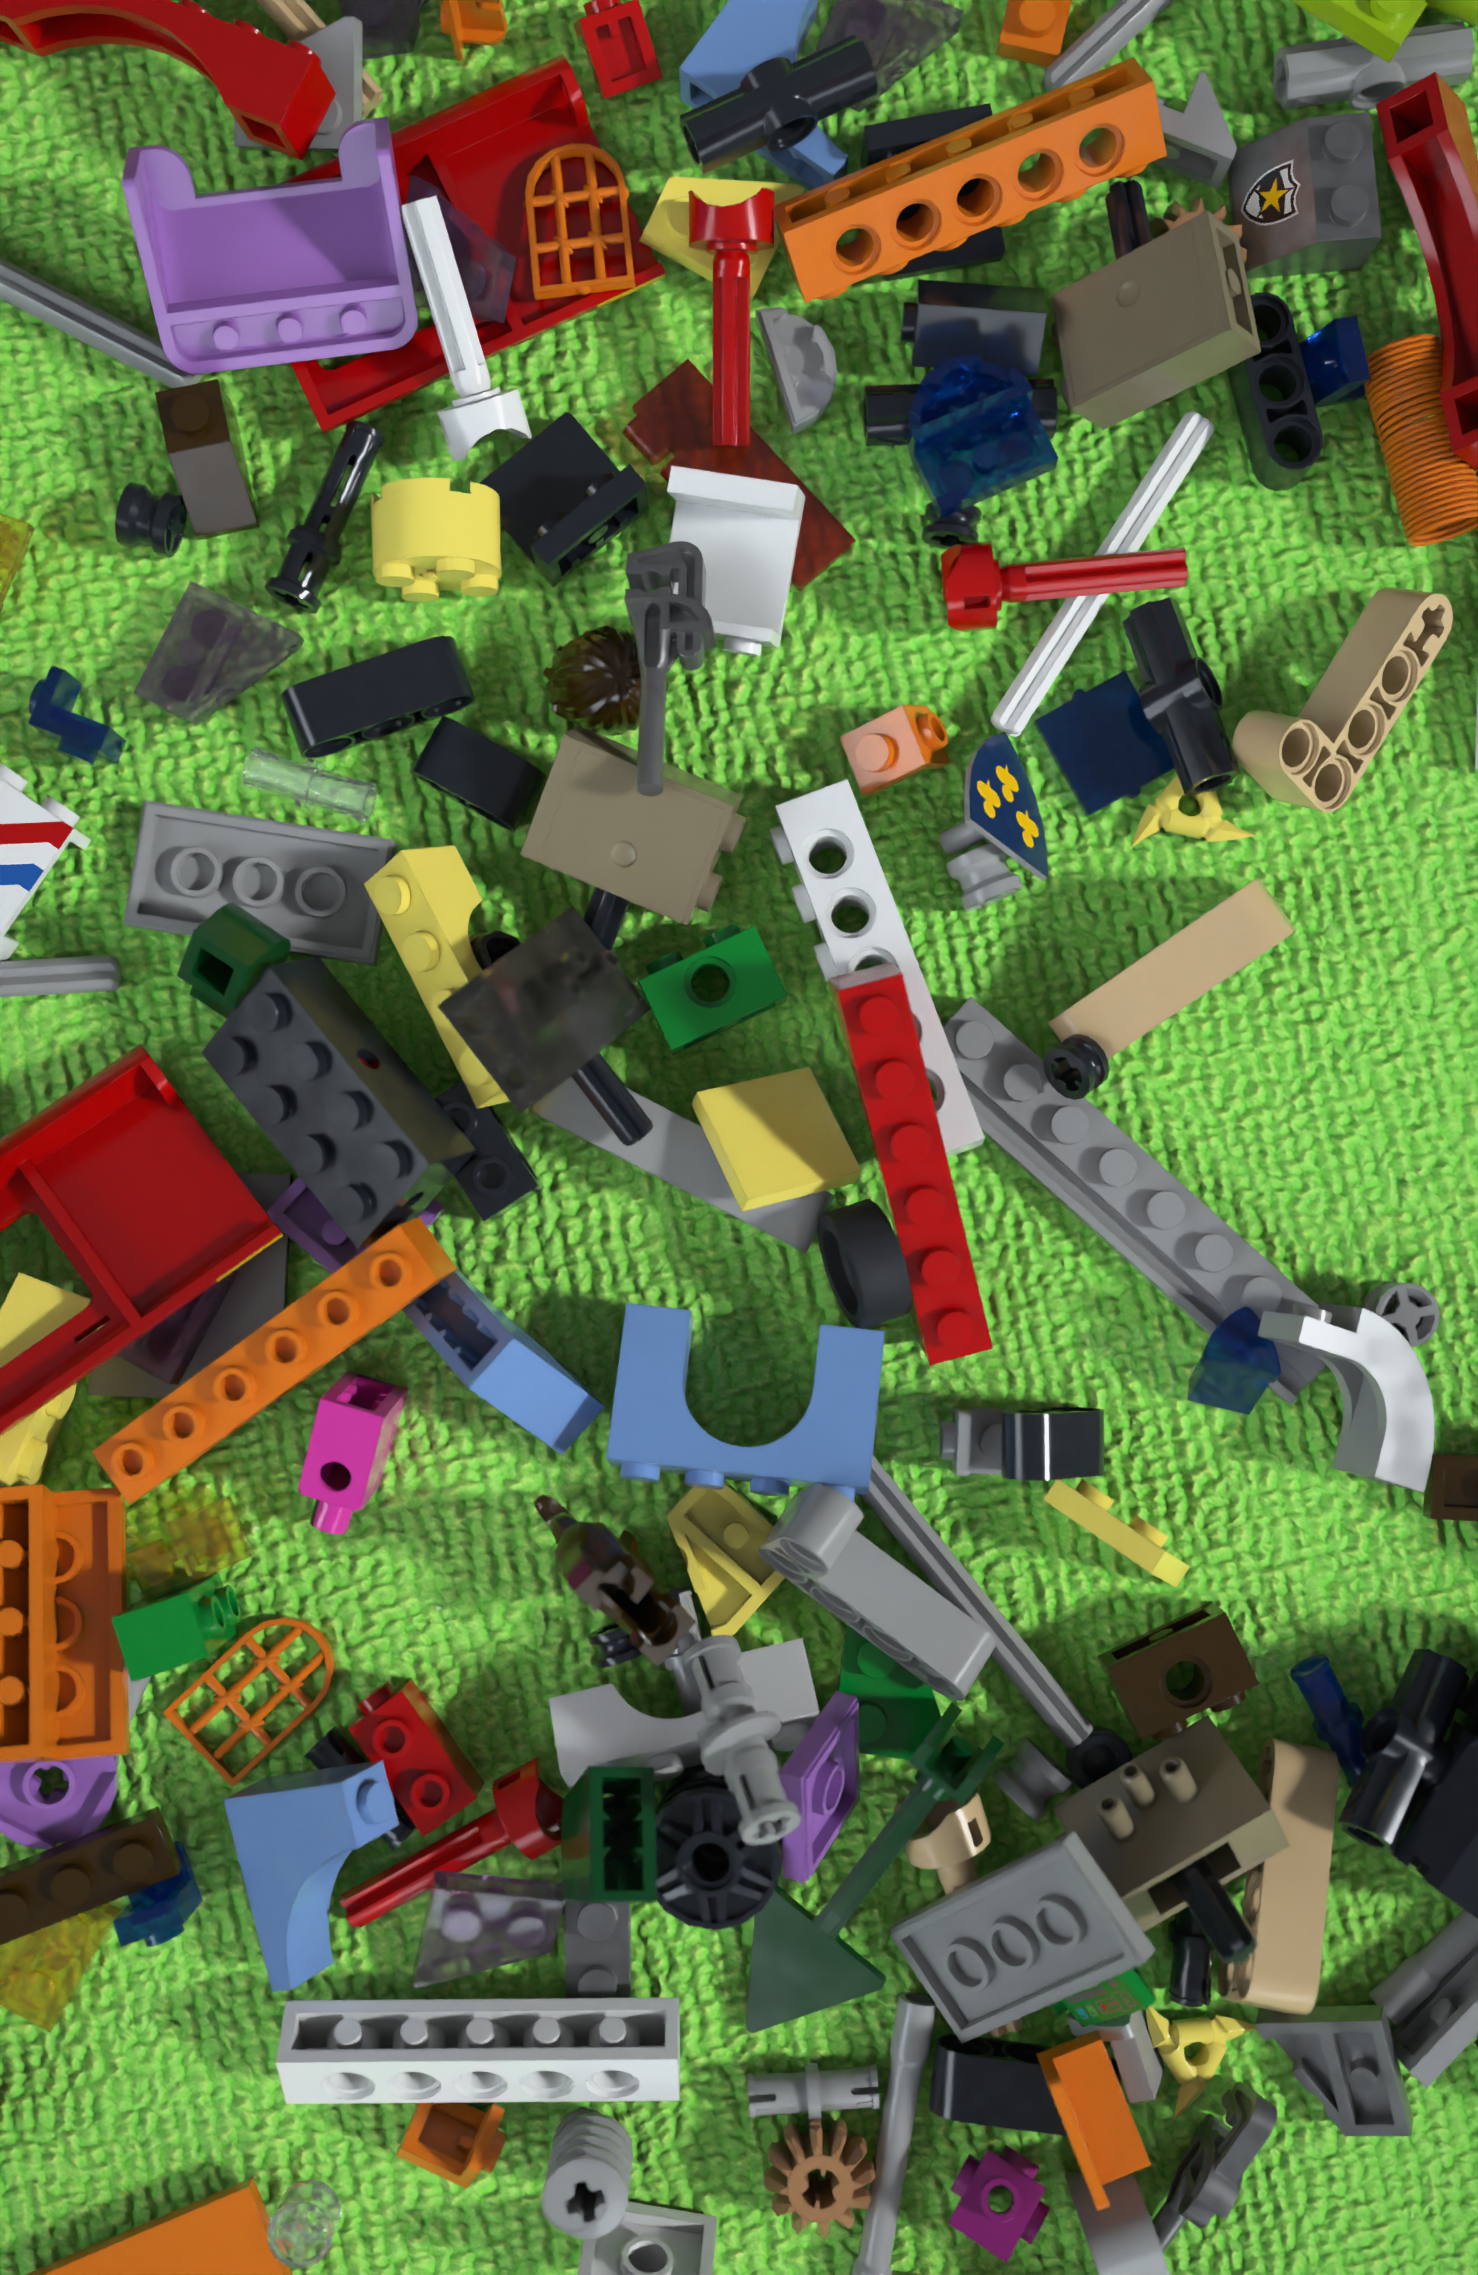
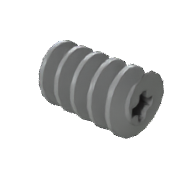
M581 2107L568 2114L557 2127L544 2184L542 2207L543 2215L554 2227L561 2229L565 2234L579 2239L600 2238L613 2231L624 2218L630 2190L629 2183L631 2180L633 2149L632 2140L622 2124L613 2117L601 2114L597 2110Z

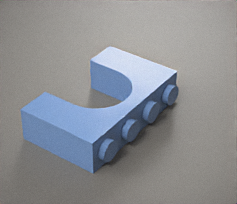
M626 1303L606 1459L612 1467H621V1478L643 1482H659L660 1472L686 1475L685 1485L704 1489H724L725 1479L751 1482V1493L777 1497L789 1496L790 1487L808 1488L820 1483L838 1490L853 1502L855 1494H868L885 1331L820 1324L813 1392L810 1404L803 1418L788 1434L774 1442L761 1446L740 1447L724 1443L709 1435L698 1425L687 1407L685 1388L693 1328L691 1310Z

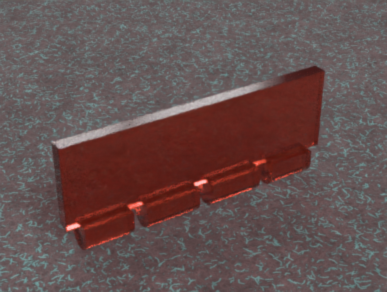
M689 359L633 405L632 411L637 416L626 425L622 434L652 466L659 464L670 452L675 456L660 472V475L667 483H669L672 465L799 486L806 497L791 583L799 592L855 545L856 540L751 426L750 447H713V385Z

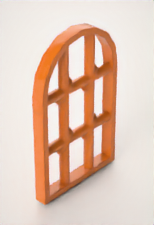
M567 144L554 148L536 161L527 176L524 209L527 212L535 300L636 288L627 205L629 190L625 186L619 164L607 151L593 145ZM571 157H584L587 185L583 186L584 190L563 193L561 161ZM595 160L605 164L616 177L618 186L597 188ZM551 167L553 189L549 190V195L534 196L536 183L543 172ZM620 196L623 232L602 235L599 203H603L602 198ZM589 200L591 231L587 233L588 237L568 239L565 208L569 207L568 203ZM555 205L557 236L553 237L554 241L537 243L534 207ZM624 243L627 275L606 278L603 250H607V245ZM593 247L596 279L572 282L569 255L573 254L572 249ZM559 251L562 284L541 286L538 254Z
M290 1616L266 1619L248 1632L240 1634L236 1639V1643L165 1709L163 1713L193 1744L195 1750L202 1754L233 1787L300 1722L315 1713L316 1707L323 1700L332 1685L335 1672L332 1648L322 1631L306 1620ZM282 1624L293 1626L268 1652L252 1637L266 1627ZM305 1631L315 1638L321 1650L290 1678L276 1663L281 1659L278 1655ZM245 1644L257 1657L252 1661L255 1664L227 1690L213 1676V1673ZM325 1660L327 1671L323 1688L314 1701H312L301 1690V1687L305 1685L302 1681ZM267 1668L279 1680L280 1684L276 1686L279 1690L251 1716L237 1701L241 1698L239 1693ZM205 1682L217 1694L213 1697L215 1702L189 1726L175 1709ZM291 1693L305 1709L272 1739L261 1727L265 1723L262 1719ZM227 1705L241 1720L237 1723L239 1728L213 1751L197 1733ZM251 1731L265 1748L235 1775L221 1758Z

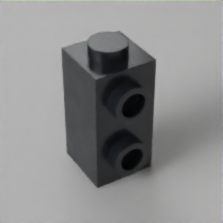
M918 279L915 302L903 303L900 342L911 343V362L914 367L1038 376L1047 316L1044 289Z

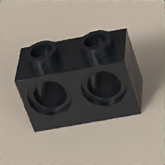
M463 1080L435 1098L476 1149L454 1176L484 1222L495 1221L545 1188L494 1108L487 1106L477 1109Z

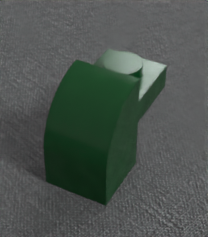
M228 903L193 930L177 976L192 986L190 995L227 1019L268 965L285 963L287 961L291 943L288 938L237 904Z

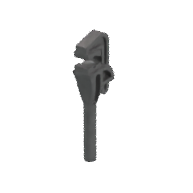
M685 541L672 542L627 554L626 575L630 589H625L624 601L634 629L641 675L637 791L644 796H658L663 792L667 673L678 656L684 669L690 671L699 669L704 662V650H714L713 648L717 647L712 619L705 608L706 569L703 556L697 546ZM675 583H678V594H673Z
M1240 2081L1232 2091L1228 2089L1222 2097L1223 2107L1227 2110L1225 2120L1226 2123L1232 2126V2129L1211 2114L1204 2124L1202 2122L1198 2124L1193 2138L1179 2163L1166 2202L1152 2220L1163 2254L1187 2220L1202 2229L1209 2223L1215 2213L1221 2218H1227L1240 2192L1243 2173L1273 2131L1277 2119L1276 2107Z

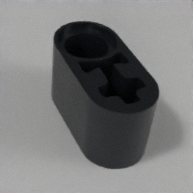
M445 716L441 717L410 771L415 777L433 789L512 832H515L546 779V775L528 761L463 724Z
M1051 1407L1002 1411V1478L1044 1481L1104 1475V1409Z

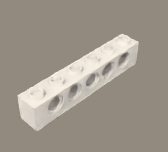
M848 779L776 805L779 826L769 829L781 864L793 862L801 884L791 887L803 923L815 920L823 943L813 946L825 981L828 982L829 978L859 971L862 967L869 964L881 965L892 962L903 973L929 1085L936 1094L937 1101L934 1106L946 1156L948 1158L981 1146L985 1139ZM831 848L841 852L846 858L844 866L839 871L831 874H824L815 870L811 865V860L822 849ZM847 906H855L862 909L867 914L869 920L860 931L846 933L836 928L832 922L836 912Z
M679 1997L286 2001L276 2066L286 2104L680 2101Z

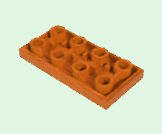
M252 2177L25 2275H292V2272L255 2180Z

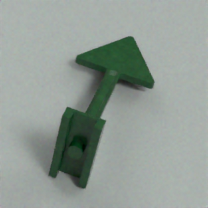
M953 1702L908 1761L918 1769L915 1774L917 1784L820 1914H811L777 1885L764 1909L755 1915L746 2014V2029L750 2033H755L878 1991L884 1986L886 1976L842 1940L839 1932L938 1801L945 1802L952 1796L964 1805L978 1787L1004 1745L1001 1740L993 1736L982 1750L952 1726L962 1712V1709Z

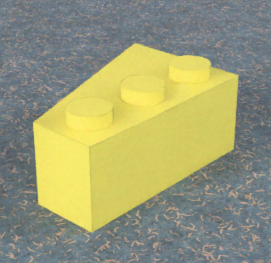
M19 1272L0 1309V1368L87 1308L92 1300ZM78 1382L0 1436V1488L37 1485L40 1483L66 1412L73 1401Z

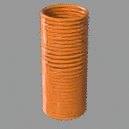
M1417 334L1390 342L1368 354L1359 364L1360 376L1362 377V383H1364L1363 388L1369 401L1368 406L1372 413L1373 423H1375L1377 437H1379L1383 460H1385V466H1387L1386 472H1388V478H1390V484H1392L1391 490H1394L1393 496H1395V502H1397L1396 508H1399L1398 514H1400V520H1402L1401 525L1404 526L1403 532H1405V538H1407L1406 543L1415 547L1446 541L1478 527L1477 471L1452 452L1439 393L1442 380L1441 343H1439L1440 338L1433 334Z

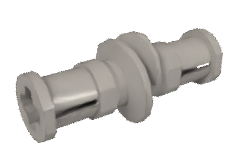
M716 1635L693 1644L682 1657L685 1671L690 1676L695 1677L702 1698L701 1708L707 1722L697 1732L698 1743L702 1747L701 1760L706 1771L715 1776L724 1775L729 1790L734 1793L743 1818L739 1824L742 1840L752 1845L767 1844L781 1839L796 1829L801 1822L798 1807L787 1800L779 1778L780 1767L775 1754L769 1749L767 1744L779 1733L782 1726L780 1718L776 1713L768 1711L756 1712V1700L752 1689L745 1682L738 1663L741 1656L738 1641L732 1636ZM702 1655H704L705 1661L703 1662L701 1661Z

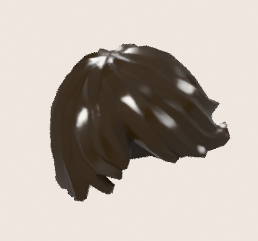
M603 626L595 630L586 631L572 641H569L565 646L560 645L556 655L552 658V667H546L543 672L544 676L548 679L546 689L550 693L549 702L552 704L551 710L565 720L587 730L591 729L599 735L614 736L624 734L629 730L636 731L639 726L641 675L635 635L622 628ZM666 676V692H667L668 686H669V682H668V678H667V676Z

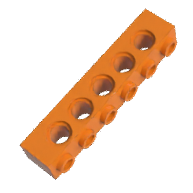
M1132 57L774 205L776 227L792 276L804 302L837 297L844 293L849 285L873 275L884 276L896 273L903 269L908 261L934 250L948 251L962 245L971 235L993 226L1006 227L1016 224L1024 219L1028 212L1052 202L1063 203L1081 197L1091 186L1114 177L1126 178L1142 172L1148 163L1167 156L1154 81L1135 58ZM1096 128H1101L1099 135L1091 144L1080 147L1081 141L1087 133ZM1040 153L1038 161L1032 168L1018 172L1022 162L1027 157ZM980 178V182L974 191L965 196H957L959 190L966 182ZM914 203L921 204L914 216L907 220H897L900 212L905 207ZM853 228L861 229L857 238L852 242L844 245L837 244L841 235Z
M420 1216L398 1225L91 1452L128 1504H132L167 1482L457 1270L456 1266Z

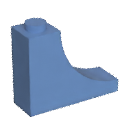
M729 0L679 68L681 101L695 109L738 89L746 74L767 60L785 57L791 63L796 62L807 32L817 18L818 0ZM818 124L807 138L793 147L782 151L768 150L767 146H764L754 151L809 190L847 175L849 156L824 134Z
M458 1269L402 1309L471 1391L560 1454H563L605 1408L603 1403L573 1371L518 1327Z
M383 1760L266 1777L223 1799L272 1992L293 1990L334 1963L329 1936V1908L334 1883L339 1870L352 1850L362 1847L399 1825L393 1794L389 1787Z

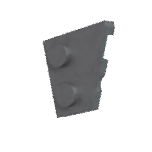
M1384 2005L1316 2006L1307 2015L1259 2008L1255 2023L1257 2032L1265 2042L1272 2038L1275 2039L1294 2062L1292 2074L1308 2093L1315 2095L1321 2100L1325 2107V2113L1345 2136H1411L1413 2116Z

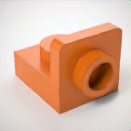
M1008 0L996 56L1049 67L1060 56L1072 0Z

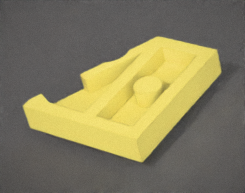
M670 176L639 241L713 282V259L715 255L689 247V191L693 190L706 204L724 207L749 199L756 195L761 188L774 191V205L803 194L805 188L794 183ZM775 220L774 247L748 255L750 260V301L754 297L781 240Z
M1060 1479L1056 1480L1043 1499L1139 1566L1174 1587L1178 1586L1190 1567L1162 1548L1169 1538L1167 1535L1137 1515L1127 1525L1108 1512L1114 1500L1083 1479L1076 1489Z
M725 1480L724 1489H704L691 1486L667 1513L666 1518L684 1558L687 1572L703 1607L712 1636L728 1635L733 1637L785 1577L767 1564L758 1552L759 1547L774 1524Z

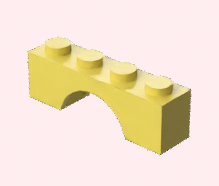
M455 845L401 850L364 883L477 1109L529 1097L565 1070L560 1062L516 1056L518 1052L549 1028L539 1010L523 1006L507 997L489 980L479 966L470 945L468 924L473 909L483 899Z

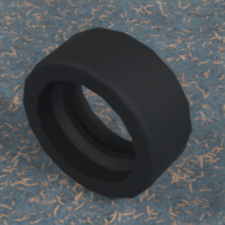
M866 1199L826 1212L820 1216L817 1231L825 1271L838 1304L850 1324L855 1328L866 1329L909 1313L912 1295L906 1262L897 1236L879 1205L870 1199Z

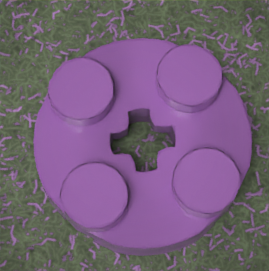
M119 1755L65 1761L0 1764V1831L14 1842L36 1849L53 1848L58 1843L68 1842L93 1832L103 1822L115 1799L119 1784ZM52 1766H56L64 1771L63 1778L69 1782V1788L67 1790L55 1788L50 1796L43 1794L38 1790L42 1780L34 1775V1772L39 1768L48 1770Z

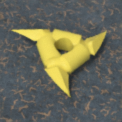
M1177 775L1155 798L1154 804L1149 802L1136 830L1131 848L1146 837L1158 832L1160 828H1164V831L1197 839L1205 837L1206 842L1229 841L1256 835L1238 828L1227 820L1221 819L1223 812L1216 790L1192 796L1199 805L1198 815L1187 816L1178 809V803L1181 797L1188 795L1184 794Z
M1152 2006L1145 2009L1154 2049L1158 2048V2052L1176 2081L1181 2084L1172 2121L1185 2111L1207 2088L1209 2084L1206 2080H1212L1228 2048L1226 2040H1233L1240 2035L1257 2030L1256 2025L1215 2015L1214 2020L1205 2016L1172 2020L1170 2024ZM1194 2042H1201L1198 2053L1192 2059L1184 2056L1185 2046Z

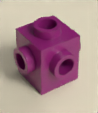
M1007 2145L1004 2146L999 2156L987 2149L981 2161L969 2154L950 2189L961 2198L948 2224L1007 2263L1020 2238L1029 2244L1033 2242L1050 2209L1049 2206L1040 2201L1046 2188L1033 2180L1040 2167ZM997 2185L1008 2187L1012 2195V2202L1009 2208L1002 2212L994 2211L987 2202L989 2191Z

